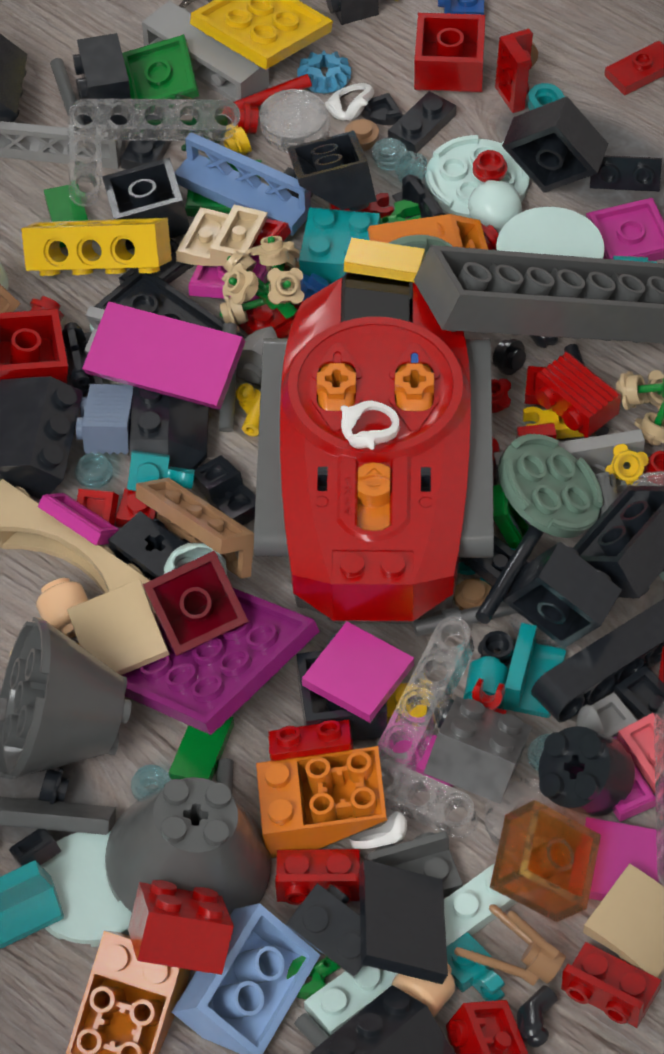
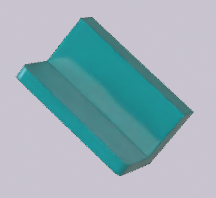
M521 623L505 684L503 709L549 718L551 714L531 695V690L535 682L544 673L565 661L566 651L562 648L536 644L537 626Z
M36 860L0 877V949L64 918L52 877Z

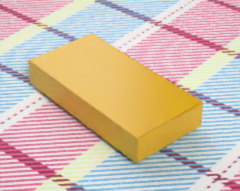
M351 238L344 259V272L415 283L414 278L425 258V249Z

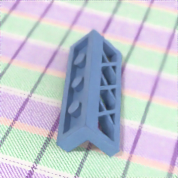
M192 132L186 137L187 159L174 172L178 185L231 209L235 204L268 212V219L289 224L291 230L289 235L291 236L305 222L309 207H311L310 191L299 186L296 178ZM198 149L204 151L210 159L199 155ZM228 163L233 164L239 172L233 170ZM256 175L264 178L269 185L262 183ZM287 189L298 193L299 199L292 196Z

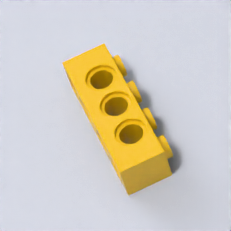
M168 218L35 222L21 228L26 271L39 270L40 276L58 275L61 273L60 270H72V275H86L93 273V269H105V274H120L127 272L126 268H138L139 273H154L160 271V266L172 261ZM126 239L133 243L135 247L134 255L126 249ZM93 240L100 245L101 256L93 250ZM60 241L67 246L68 256L61 252L59 247Z

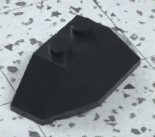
M133 386L130 462L132 450L170 455L168 467L193 470L198 468L207 458L209 407Z

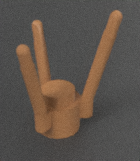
M495 904L489 906V911L529 945L521 958V962L526 964V968L523 969L460 947L454 950L457 956L520 977L532 986L535 985L538 979L548 984L556 976L566 958V955L543 939L514 911H509L507 914Z

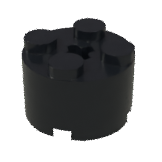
M569 727L560 732H553L545 739L544 750L540 757L538 769L539 789L541 794L561 807L588 816H604L614 811L615 809L612 808L621 799L625 800L630 794L635 778L634 761L621 745L622 743L617 739L587 727Z

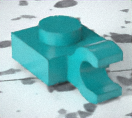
M132 450L127 490L136 491V483L168 477L182 487L192 489L195 470L168 467L170 455Z
M468 932L446 947L447 963L452 970L451 975L454 978L455 985L462 993L473 986L485 1001H498L505 997V993L500 989L505 983L493 971V968L470 961L454 953L455 948L460 947L493 958Z

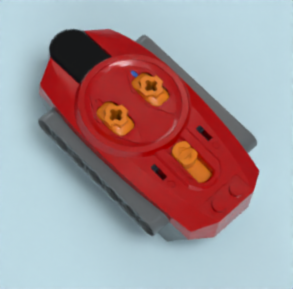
M346 272L342 278L302 301L295 315L288 338L263 339L254 555L255 557H288L293 594L296 605L299 608H307L325 615L328 620L335 623H346L347 621L356 624H363V622L412 624L413 621L420 620L425 615L441 609L452 608L461 558H493L491 339H465L464 331L451 332L442 330L418 287L413 282ZM364 401L383 403L397 413L400 426L399 432L394 439L375 445L373 450L369 448L356 449L350 445L342 433V411L340 409L342 405L351 407ZM368 410L361 415L351 430L353 434L361 431L384 430L392 425V421L389 416L381 411Z

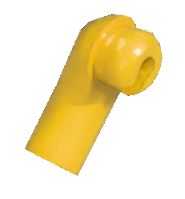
M244 383L237 388L235 393L240 406L247 414L242 425V431L249 436H258L261 393L251 384Z

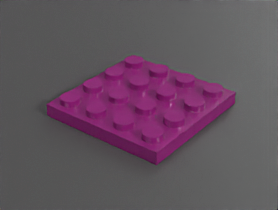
M233 588L249 623L179 656H176L160 623L159 626L170 655L121 675L127 678L124 696L212 735L320 631L315 620Z

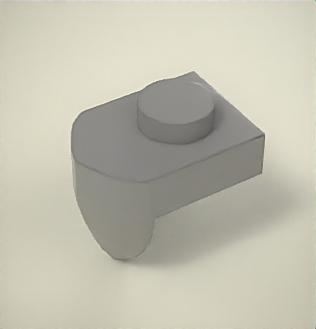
M272 326L259 329L245 338L246 342L237 364V374L239 378L251 384L261 385L263 339L277 338V334Z
M613 692L592 705L583 706L577 715L576 726L587 727L610 737H616L619 730L636 722L637 719Z

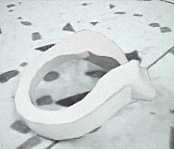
M367 83L353 84L333 93L328 101L322 104V108L327 109L338 120L351 121L362 113L375 92L371 85ZM355 90H364L350 102L346 112L342 111L341 96Z
M364 401L351 407L342 405L340 408L342 411V433L350 445L356 449L369 448L373 450L375 445L394 439L399 432L400 426L397 413L383 403ZM368 410L381 411L389 416L392 421V425L384 430L361 431L357 434H353L351 430L361 415Z
M395 811L382 826L352 836L350 838L351 845L356 849H370L402 841L407 833V820L401 812Z

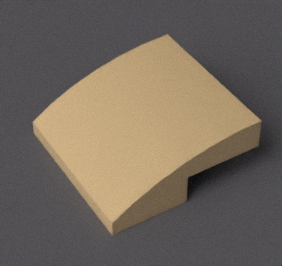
M235 204L229 214L200 207L176 251V262L201 266H224L227 258L236 251L243 254L252 248L267 220L268 212Z
M140 579L67 609L79 645L119 675L126 674L170 655L161 628L154 616L147 593Z
M629 864L586 921L583 933L619 954V959L659 978L664 972V887L641 870Z

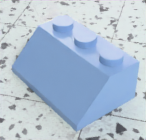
M258 903L234 909L230 917L234 928L222 975L196 971L171 1012L202 1038L239 1054L264 1053L320 957L317 951ZM301 955L306 957L297 974L287 979V972L292 961Z

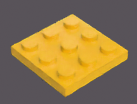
M213 0L191 12L190 24L229 47L232 51L252 61L257 66L267 70L332 31L333 20L299 0Z

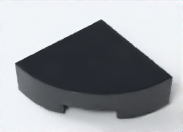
M389 93L371 98L361 113L365 119L380 125H394L403 116Z

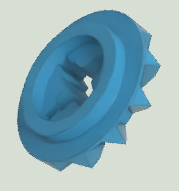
M323 50L318 55L310 52L308 58L301 59L300 66L297 68V75L300 77L308 74L312 83V87L307 88L308 90L316 93H332L347 85L351 78V67L347 58H340L338 51L327 54ZM321 67H328L326 76H323Z

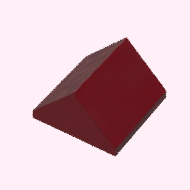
M215 550L143 584L176 656L182 655L249 623Z

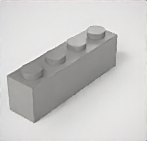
M170 0L142 21L144 46L184 34L188 43L195 78L232 102L263 91L269 86V68L265 70L257 66L252 61L190 24L191 13Z

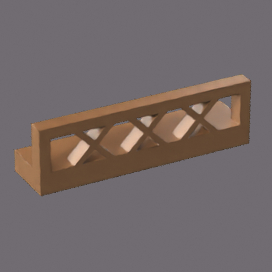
M169 477L136 483L135 498L157 512L156 519L160 520L168 530L190 543H204L221 554L226 560V568L241 579L251 577L254 533ZM236 551H239L238 559L235 554Z

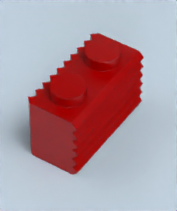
M565 351L563 356L560 355L557 360L555 359L552 364L549 363L547 368L544 367L536 375L534 394L539 404L545 409L551 408L553 412L556 411L557 415L562 417L569 429L573 431L578 430L585 438H588L619 414L621 394L569 352Z

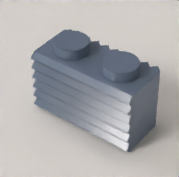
M90 384L88 396L81 399V417H77L76 437L77 440H83V448L86 454L90 452L97 454L100 452L103 455L107 452L111 455L115 452L118 455L122 452L126 455L129 452L133 386Z

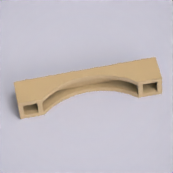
M4 479L0 481V547L2 549H24L43 552L61 558L81 569L95 581L103 593L138 579L141 580L142 584L150 581L138 567L133 564L127 565L118 559L106 545H94L37 507L38 503L31 499L30 495L19 486L14 487ZM149 599V602H150V605H151V607H152L154 616H155V618H156L158 624H160L161 622H160V620H159V618H158V616H157V614H156V612H155V610H154V608H153V606H152V603H151V601H150V599Z

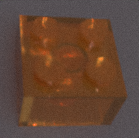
M533 800L505 814L490 888L555 922L586 910L601 835L548 806Z

